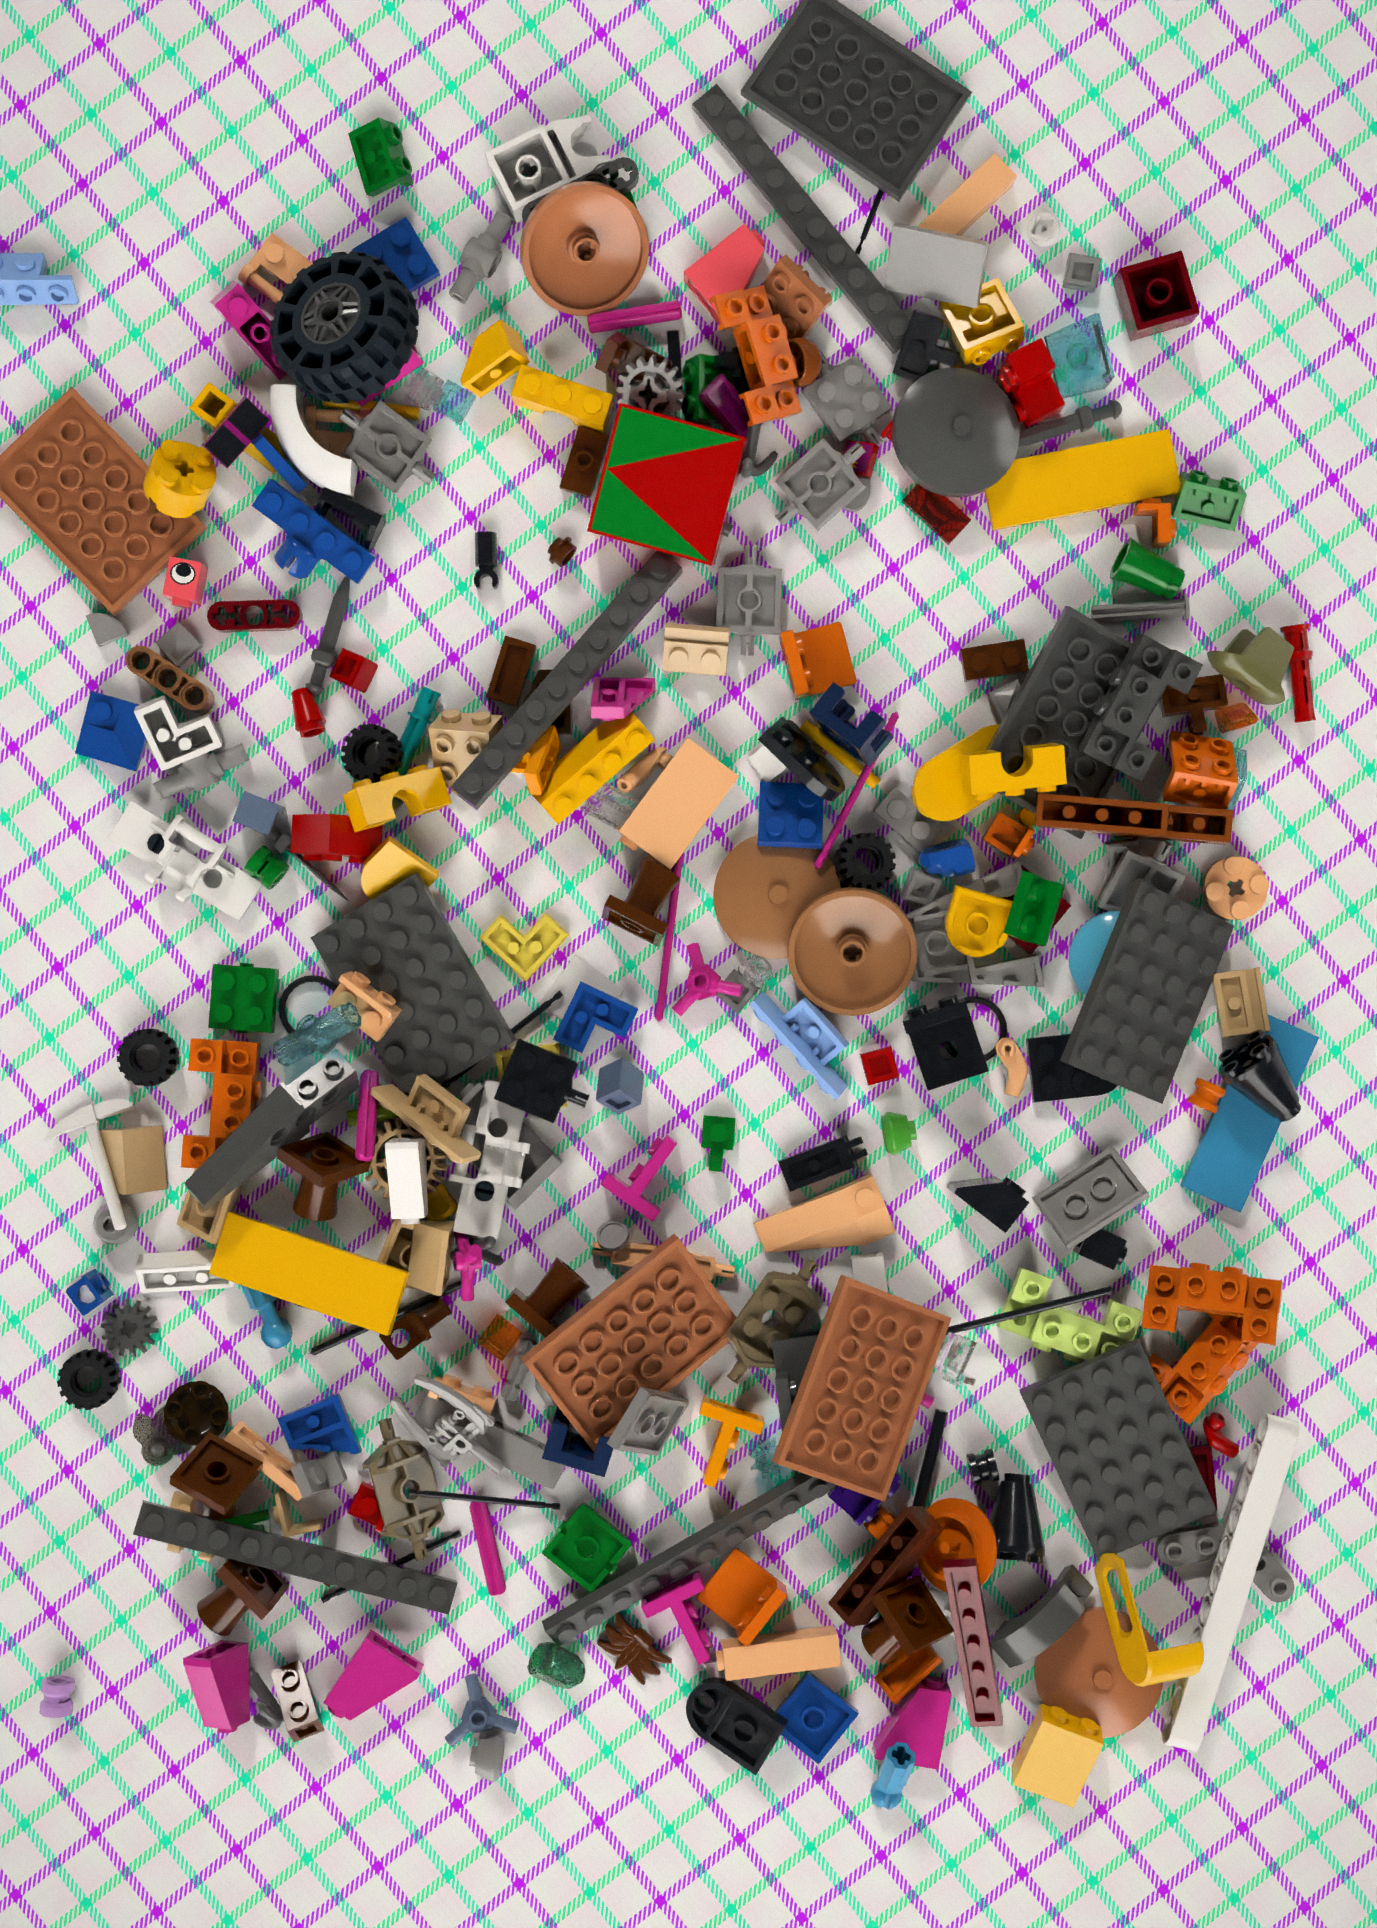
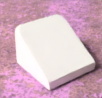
M764 745L748 757L765 782H770L788 769Z

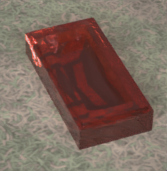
M919 484L902 501L908 509L947 545L971 521L946 496L933 493Z

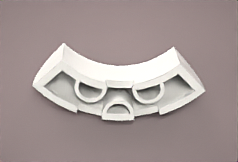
M271 385L270 414L272 425L278 442L290 462L317 486L323 489L325 487L344 497L354 499L358 466L351 459L342 458L325 450L313 439L305 421L303 393L296 385Z

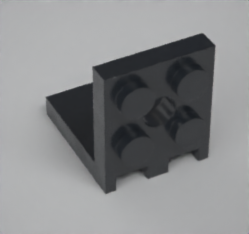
M957 995L938 1000L939 1006L928 1010L926 1005L907 1011L908 1016L903 1017L902 1022L906 1034L910 1036L928 1091L989 1071L965 998L958 999ZM945 1041L955 1043L958 1048L957 1055L952 1059H944L939 1054V1046Z

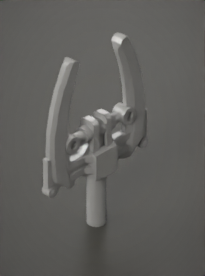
M420 1374L416 1375L413 1380L414 1384L433 1392L456 1408L454 1413H444L442 1418L436 1421V1429L431 1430L430 1433L413 1417L398 1396H394L391 1399L390 1404L405 1428L443 1467H448L451 1460H456L460 1454L463 1455L469 1451L494 1473L498 1474L503 1469L505 1464L477 1441L479 1434H485L488 1429L487 1425H494L495 1417L490 1416L479 1405L473 1404L459 1392L432 1378ZM464 1417H466L469 1420V1422H464L462 1424L459 1421V1419L462 1420L464 1419ZM445 1435L449 1440L444 1444L439 1440L440 1436Z

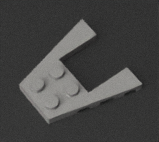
M1014 861L963 887L1000 898L1015 895L1022 874L1020 861ZM953 892L906 914L915 933L918 951L916 968L911 981L1044 987L1037 954L975 967L973 957L962 954L951 945L945 933L944 923Z

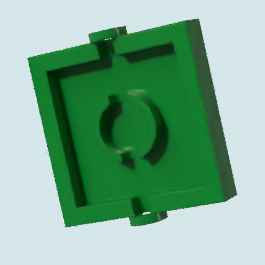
M240 963V966L213 964L208 1028L235 1030V1033L248 1034L249 1031L274 1033L279 969L254 967V964Z
M582 1501L567 1521L563 1520L561 1525L557 1527V1533L544 1547L542 1554L589 1593H592L607 1574L611 1576L618 1567L617 1562L632 1545V1540Z

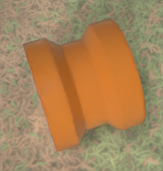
M1196 1078L1194 1083L1196 1089L1193 1094L1188 1096L1187 1102L1216 1114L1219 1109L1217 1103L1221 1097H1224L1227 1090L1203 1079Z
M880 1505L877 1515L870 1522H865L864 1526L879 1540L897 1517L883 1505Z

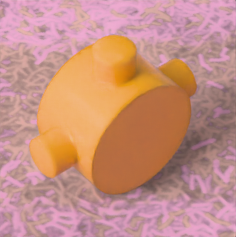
M1023 808L1019 814L1014 815L1015 821L1019 820L1026 828L1030 827L1033 829L1032 825L1035 822L1034 813Z

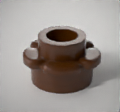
M559 537L550 545L548 553L550 554L549 561L552 564L556 563L563 567L574 556L577 547L571 543L570 537H566L565 540Z

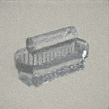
M605 783L601 791L597 790L586 800L582 810L618 831L640 801Z

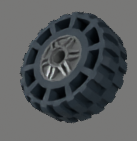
M350 251L349 254L346 252L332 253L330 257H321L313 261V264L307 269L303 268L299 271L291 284L288 283L284 288L283 296L280 301H277L274 308V320H271V335L274 337L271 339V345L280 367L308 394H312L316 399L324 402L349 403V400L360 401L366 399L369 394L378 393L385 388L384 385L391 379L394 381L401 373L400 369L404 363H408L412 355L411 349L413 345H416L418 337L416 326H419L418 310L415 308L416 301L412 293L379 258L373 255H366L363 252Z

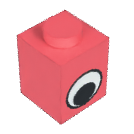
M169 557L163 595L172 600L171 605L188 609L191 608V604L201 605L208 567L202 562Z

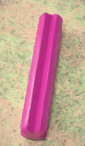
M675 300L590 314L587 317L590 333H599L679 320L682 317L680 302Z
M364 1070L360 1075L355 1157L357 1160L365 1162L371 1161L375 1155L378 1100L370 1095L373 1087L379 1086V1073L371 1070Z
M472 1502L469 1509L488 1592L491 1596L500 1595L505 1592L506 1584L487 1503Z

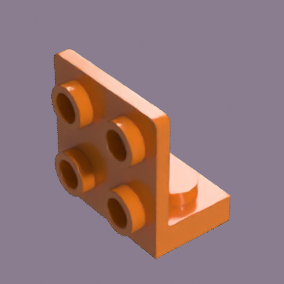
M841 622L794 633L793 630L780 633L779 641L795 700L824 693L833 682L841 688L854 685L857 682Z
M1171 731L1168 738L1172 770L1162 791L1163 801L1202 808L1227 810L1239 783L1232 742L1222 738L1194 735L1189 732Z
M735 1547L705 1584V1590L698 1593L697 1598L737 1630V1639L748 1647L788 1595L785 1584L739 1548Z

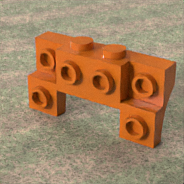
M764 285L746 290L738 289L711 297L709 299L710 303H715L721 323L718 326V330L737 327L732 331L750 391L739 395L740 400L744 399L749 415L748 427L780 420L802 412L793 380L798 378L797 362L789 347L787 329L782 323L780 313L773 315Z
M191 1038L188 1071L214 1073L209 1136L183 1135L181 1167L198 1169L256 1109V1103L261 1101L263 1093V1083L258 1081L261 1042Z
M1190 1263V1268L1150 1265L1142 1328L1176 1333L1178 1310L1180 1308V1310L1243 1317L1242 1342L1248 1341L1276 1346L1283 1282L1281 1280L1249 1277L1243 1274V1269L1234 1267H1223V1272L1212 1271L1210 1270V1265L1201 1263Z
M1206 1313L1213 1321L1173 1368L1154 1353L1149 1357L1148 1360L1171 1410L1187 1424L1190 1425L1214 1396L1220 1395L1225 1390L1228 1384L1227 1380L1235 1371L1241 1370L1246 1365L1249 1359L1248 1355L1258 1345L1256 1342L1241 1341L1243 1317Z

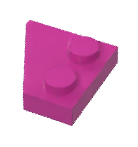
M594 677L591 718H599L603 721L624 719L655 692V678Z

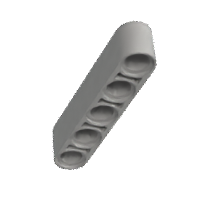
M427 1390L414 1418L423 1427L433 1430L436 1429V1421L442 1418L444 1413H454L456 1408L443 1398L438 1397L436 1400L428 1397L429 1390ZM464 1417V1419L462 1420L459 1419V1421L462 1424L464 1422H469V1420L466 1417ZM497 1420L493 1426L487 1425L488 1429L485 1434H479L477 1441L505 1464V1468L544 1487L555 1488L565 1465L542 1459L546 1444Z

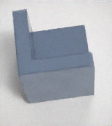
M244 791L232 821L269 835L278 813H283L285 807Z
M624 1058L600 1068L596 1101L617 1115L640 1105L644 1079L643 1071Z

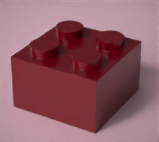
M1182 251L1119 268L1112 280L1130 341L1189 325L1200 313Z

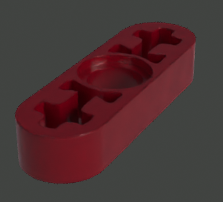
M288 599L220 601L211 605L207 612L209 624L217 631L223 633L288 631L296 629L301 624L303 618L300 607ZM253 607L261 608L264 613L263 620L257 625L249 624L246 618L247 612ZM268 607H272L273 613H284L285 607H289V610L295 613V617H290L289 623H285V620L281 617H272L274 624H269L271 614ZM240 608L239 618L242 625H238L237 619H226L225 625H222L220 621L215 619V616L221 614V609H225V612L230 615H238L236 609Z

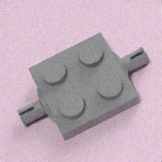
M820 351L822 357L821 375L816 381L805 387L802 393L838 445L851 436L860 434L864 436L868 443L880 445L883 440H881L872 426L877 419L888 413L892 406L857 355H854L842 364L831 366L823 352Z
M380 400L376 402L370 413L362 419L347 407L343 410L338 419L345 422L354 431L352 439L342 455L353 460L358 467L393 493H396L406 478L413 474L427 485L433 481L432 479L435 478L436 474L421 464L423 453L432 441L431 438Z
M822 438L775 481L783 490L789 502L782 511L775 515L777 520L785 526L798 513L807 518L817 531L820 530L866 488L855 475L852 466L866 451L856 442L855 445L842 455Z
M745 545L744 564L736 567H718L716 627L730 628L729 633L741 636L740 655L746 656V646L748 643V656H753L754 637L762 634L780 635L782 569L765 568L757 565L758 546L752 545V558H750V545Z
M1161 839L1152 856L1141 854L1126 847L1096 902L1097 906L1107 911H1121L1133 879L1143 881L1175 897L1186 876L1184 873L1169 867L1164 862L1173 845Z

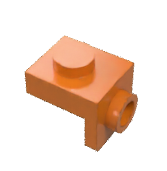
M1159 498L1143 499L1142 503L1137 504L1133 509V516H1152V548H1165L1171 542V538H1175L1176 520L1171 519V503H1161Z
M998 812L981 840L1010 858L1017 859L1020 855L1025 857L1033 847L1035 840L1031 837L1035 830L1030 827L1026 828L1005 814Z

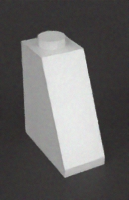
M424 1137L393 1138L385 1143L392 1219H400L401 1224H419L420 1218H425L428 1215L426 1140Z

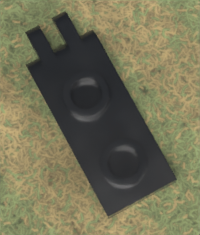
M847 1135L779 1160L778 1163L789 1191H794L858 1166L857 1159L867 1156L868 1153L866 1148L853 1152L852 1147L862 1144V1137L849 1140Z

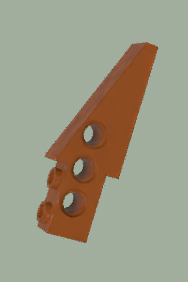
M1037 793L1034 826L1148 840L1163 839L1226 845L1231 843L1234 810Z

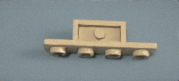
M417 1075L409 1096L393 1084L372 1088L370 1095L377 1099L383 1108L391 1110L401 1118L405 1125L414 1128L422 1134L428 1143L444 1151L451 1161L464 1164L479 1160L481 1152L460 1137L471 1108L428 1075Z

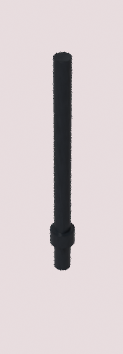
M935 1409L912 1506H923L925 1508L946 1423L947 1411ZM913 1569L909 1572V1574L905 1577L903 1581L908 1580V1576H912Z

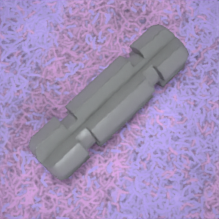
M522 1338L517 1348L518 1354H515L506 1377L508 1381L504 1383L501 1391V1396L505 1399L515 1401L521 1389L519 1385L523 1384L528 1368L520 1358L537 1345L531 1339Z

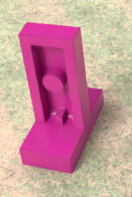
M666 1135L663 1140L657 1137L647 1151L651 1155L644 1166L638 1163L628 1177L632 1181L630 1186L610 1171L602 1180L601 1185L653 1222L660 1213L661 1208L644 1197L642 1192L675 1148L677 1141L669 1135Z
M698 1570L644 1597L641 1602V1608L646 1618H649L670 1607L700 1665L710 1660L709 1648L713 1647V1643L705 1628L699 1629L695 1620L699 1618L693 1602L685 1600L705 1590V1581Z

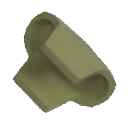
M1270 627L1262 628L1257 635H1254L1248 629H1243L1224 651L1207 652L1212 668L1254 701L1265 705H1276L1285 700L1281 682L1294 647Z

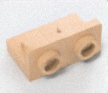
M356 971L342 974L338 979L340 984L327 1001V1004L376 1042L380 1041L402 1009L395 1005L396 1000L391 995L383 991L378 992L369 985L371 982L365 975Z

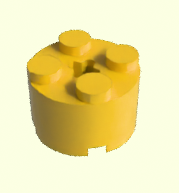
M173 440L162 442L161 446L153 454L143 482L144 493L148 500L150 497L157 504L156 509L165 515L175 518H187L192 516L193 513L201 511L207 503L217 477L212 455L205 448L197 447L187 442Z

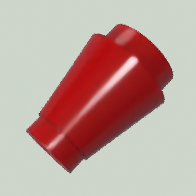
M307 687L294 690L291 696L295 730L300 732V736L303 738L314 737L323 733L326 730L324 726L326 719L313 695Z

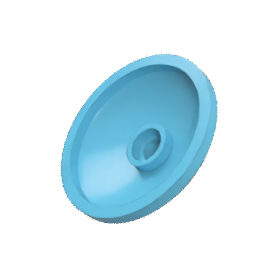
M1109 911L1091 918L1081 926L1071 942L1068 958L1070 972L1076 985L1085 995H1087L1120 911Z

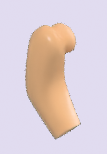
M658 747L650 751L618 779V788L622 792L628 793L640 786L648 779L657 766L664 770L673 758L672 755L666 753L667 749L665 747Z
M1001 1038L996 1043L995 1050L1007 1069V1082L1004 1094L1019 1098L1028 1075V1066L1015 1041L1011 1038Z

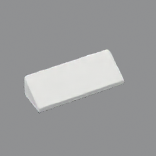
M216 1249L142 1253L139 1255L135 1267L141 1293L235 1288L237 1283L208 1274Z

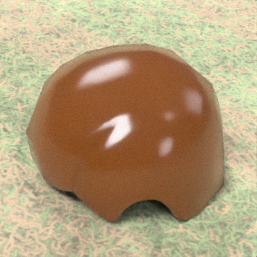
M802 337L788 339L791 353L797 362L798 378L793 380L794 387L808 386L815 381L821 372V352L817 345L809 339Z

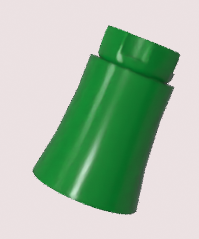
M1129 538L1115 559L1110 572V579L1128 583L1171 600L1183 583L1185 571L1175 567L1174 563L1144 548L1134 539Z

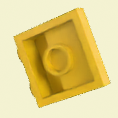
M999 278L982 284L980 303L977 308L939 301V309L952 332V341L957 351L960 352V357L965 365L972 362L975 365H982L990 359L992 354L1002 350L1005 353H1011L1020 347L1021 342H1024V324Z

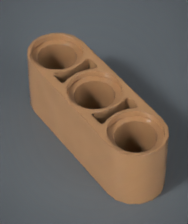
M135 646L127 652L126 665L131 672L185 708L200 714L208 712L213 707L214 694L207 686L145 646ZM148 654L150 657L149 666L139 670L137 666L138 659L142 655ZM170 672H175L177 675L176 683L172 687L166 688L164 685L165 676ZM196 690H202L204 693L203 701L198 705H192L190 701L191 694Z

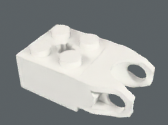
M589 115L571 119H558L546 126L542 124L485 152L491 174L516 224L523 221L522 211L529 202L611 162L608 154L581 157L573 150L575 143L581 139L584 133L592 128ZM531 172L534 176L525 177V173Z

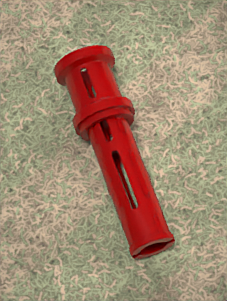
M1309 623L1280 628V633L1284 634V639L1294 647L1289 662L1295 723L1316 720L1309 660L1313 656V651L1309 650L1307 630L1310 629Z

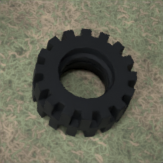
M370 723L369 725L362 724L359 725L360 730L354 728L350 731L352 736H346L344 739L347 742V745L341 748V751L345 753V756H341L342 762L346 764L344 768L352 777L360 781L370 779L371 783L381 781V776L397 772L395 770L396 767L401 768L402 766L399 758L404 757V752L399 750V748L403 747L401 741L397 740L398 736L386 728ZM377 741L380 745L379 758L375 764L367 767L365 763L366 750L372 743Z
M864 832L851 836L840 844V849L835 853L837 859L834 860V866H837L838 871H835L837 877L841 876V882L844 885L848 884L849 887L874 890L887 883V880L891 879L893 875L891 872L896 867V863H893V859L896 856L895 853L890 851L892 848L891 844L884 842V837H877L876 833ZM859 849H867L875 857L876 868L871 875L860 874L854 866L853 857Z
M158 1029L137 1030L132 1032L131 1035L126 1036L123 1039V1044L119 1045L118 1051L120 1053L117 1056V1062H120V1067L118 1068L120 1072L125 1074L124 1078L132 1081L135 1085H158L170 1079V1076L177 1070L176 1065L179 1064L177 1054L179 1049L175 1047L174 1044L176 1042L173 1038L168 1037V1034L164 1031H159ZM144 1044L154 1045L161 1054L160 1064L152 1071L141 1069L136 1062V1052Z
M98 1349L82 1350L65 1361L62 1365L63 1368L58 1373L60 1379L57 1381L58 1387L61 1386L62 1391L59 1392L61 1397L65 1396L67 1398L65 1402L69 1405L73 1403L77 1409L85 1408V1410H91L105 1404L117 1392V1386L121 1380V1377H118L120 1369L114 1364L116 1362L113 1357L110 1359L105 1351L98 1352ZM91 1366L100 1373L102 1383L97 1391L87 1392L79 1386L77 1374L82 1367Z

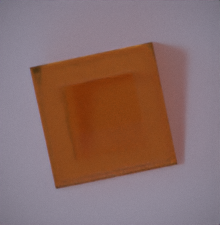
M1245 703L1231 705L1214 712L1219 732L1222 734L1251 726L1258 721L1257 715Z
M497 1314L479 1337L477 1343L496 1358L503 1361L523 1332L500 1314Z

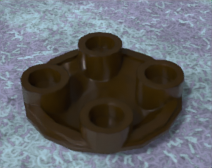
M205 1381L188 1382L178 1387L168 1397L164 1406V1423L169 1434L178 1442L188 1446H197L208 1432L218 1437L223 1432L229 1418L228 1404L224 1395L215 1386Z

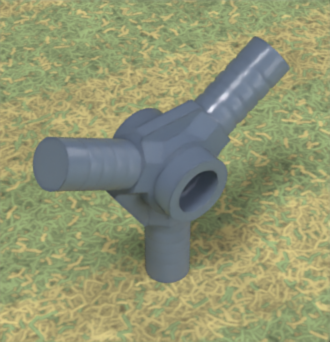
M476 1673L465 1676L469 1700L466 1702L461 1717L462 1722L445 1736L447 1743L454 1747L469 1732L491 1730L492 1727L515 1734L519 1721L497 1714L495 1707L486 1697H482Z

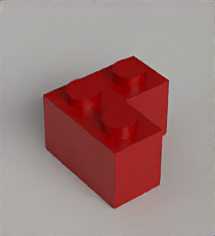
M1042 338L1006 355L998 371L999 376H997L999 387L1005 394H1009L1013 402L1018 423L1023 422L1026 429L1060 413L1065 406V402L1051 376L1056 365Z
M292 815L290 853L303 854L304 861L342 862V856L349 857L348 863L364 864L365 860L382 843L383 825L354 832L350 817L346 815Z

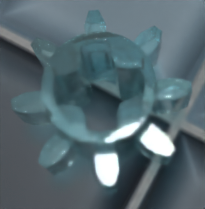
M773 1437L771 1442L766 1444L760 1438L757 1442L760 1450L752 1449L749 1452V1456L755 1458V1462L750 1469L761 1471L762 1479L772 1472L778 1478L780 1476L779 1465L774 1462L771 1464L765 1463L766 1457H764L767 1452H770L773 1459L777 1448L776 1438Z

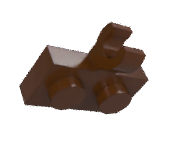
M1221 674L1197 677L1188 694H1183L1167 685L1160 698L1162 717L1188 713L1189 733L1203 735V731H1207L1204 711L1222 709L1228 706L1224 677Z

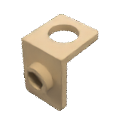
M280 1488L276 1492V1505L273 1506V1514L276 1524H281L283 1536L290 1537L322 1528L325 1523L324 1518L293 1524L286 1491Z

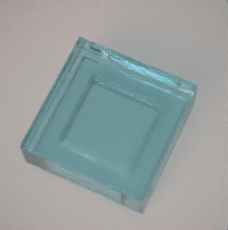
M447 379L432 408L461 425L476 400V395Z

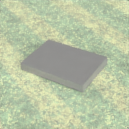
M895 223L892 226L884 288L886 290L977 308L980 303L989 241Z
M1110 1146L1032 1197V1200L1069 1250L1150 1196L1114 1147Z
M640 1387L607 1444L615 1450L654 1456L659 1455L689 1405V1400L679 1394Z

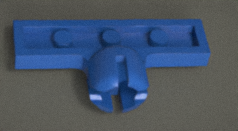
M269 479L252 504L255 509L286 532V539L276 552L274 558L275 562L282 569L284 567L289 568L294 562L288 574L295 578H307L318 561L322 559L359 584L377 559L376 555L273 479Z

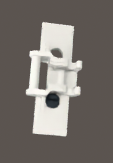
M131 800L107 838L153 867L145 876V879L153 884L158 881L177 893L175 898L183 903L189 900L194 893L239 922L263 886L260 881L223 858L228 848L227 844L223 842L221 844L217 843L184 822V817L179 814L171 824H168ZM177 834H181L211 853L213 856L209 862H204L174 843ZM211 869L218 870L222 876V882L216 888L207 886L204 881L205 874Z
M486 1079L476 1126L464 1124L461 1136L472 1146L475 1134L486 1136L478 1176L476 1179L466 1177L469 1162L464 1164L455 1163L454 1172L449 1175V1181L463 1183L453 1231L478 1237L492 1236L497 1240L508 1188L521 1189L523 1179L520 1178L525 1154H529L531 1144L518 1142L525 1111L495 1100L494 1096L500 1082ZM495 1119H502L507 1123V1133L502 1137H494L489 1132V1125Z

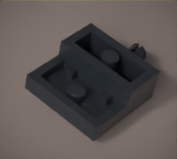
M518 1039L494 1099L554 1123L561 1106L567 1100L585 1108L586 1101H588L590 1095L572 1088L573 1077L579 1062Z

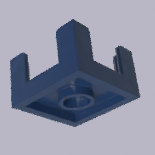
M833 682L809 713L823 733L870 767L894 737L889 731L882 729L886 722L884 718L874 711H870L857 728L850 723L849 719L855 713V709L842 698L845 694L844 689Z
M557 1406L542 1459L605 1477L613 1452V1448L607 1444L610 1437L601 1436L594 1453L580 1434L568 1430L570 1421Z

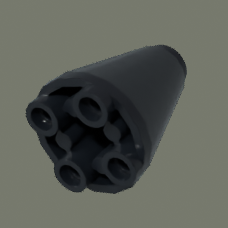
M1256 1030L1246 1038L1245 1042L1236 1048L1229 1047L1220 1054L1219 1060L1221 1065L1218 1074L1232 1088L1273 1118H1278L1281 1122L1288 1121L1299 1113L1301 1105L1299 1104L1298 1094L1278 1044L1270 1035H1265L1262 1030Z
M1005 1473L1004 1481L1000 1482L988 1518L994 1529L997 1541L996 1559L1043 1564L1045 1546L1034 1486L1030 1484V1475Z

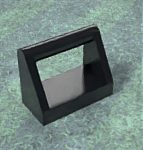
M324 487L315 511L325 518L330 508L369 527L363 547L372 552L386 524L384 517Z

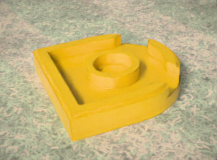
M389 835L365 860L361 872V885L364 893L372 900L415 873L421 875L426 886L429 888L439 877V871Z
M955 885L944 923L945 933L951 945L962 954L970 957H984L1001 948L1009 936L1003 932L1013 901Z

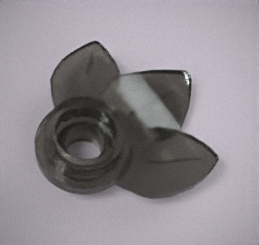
M164 1406L155 1413L153 1418L145 1414L137 1415L133 1425V1434L135 1439L142 1445L141 1453L144 1460L150 1465H164L171 1460L173 1455L186 1453L192 1448V1446L178 1442L169 1434L164 1423ZM155 1444H161L164 1447V1451L162 1453H155L152 1447Z

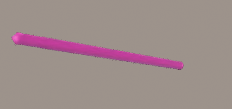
M898 712L891 714L884 730L891 733L899 718ZM877 759L870 767L865 765L814 863L815 869L822 867Z
M683 854L674 864L673 873L681 878ZM680 882L670 894L668 926L665 934L655 1015L658 1022L663 1019Z

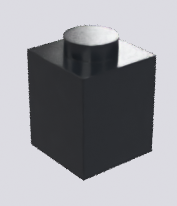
M1101 1228L1075 1245L1073 1251L1114 1270L1116 1264L1121 1265L1126 1256L1127 1247H1125L1127 1241Z

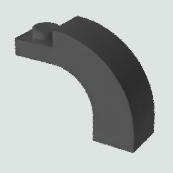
M1073 1564L1066 1566L1037 1604L1024 1614L1003 1622L990 1641L991 1648L1009 1668L1031 1660L1055 1643L1078 1620L1086 1609L1083 1603L1094 1587Z

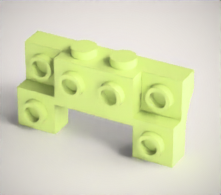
M1019 1266L1011 1290L1000 1313L1045 1303L1052 1279L1046 1275H1040ZM1109 1299L1101 1322L1059 1307L998 1322L996 1325L1004 1330L1029 1338L1031 1341H1034L1032 1346L1039 1350L1050 1353L1053 1348L1064 1352L1063 1358L1075 1363H1081L1082 1359L1089 1360L1133 1341L1143 1316V1311Z

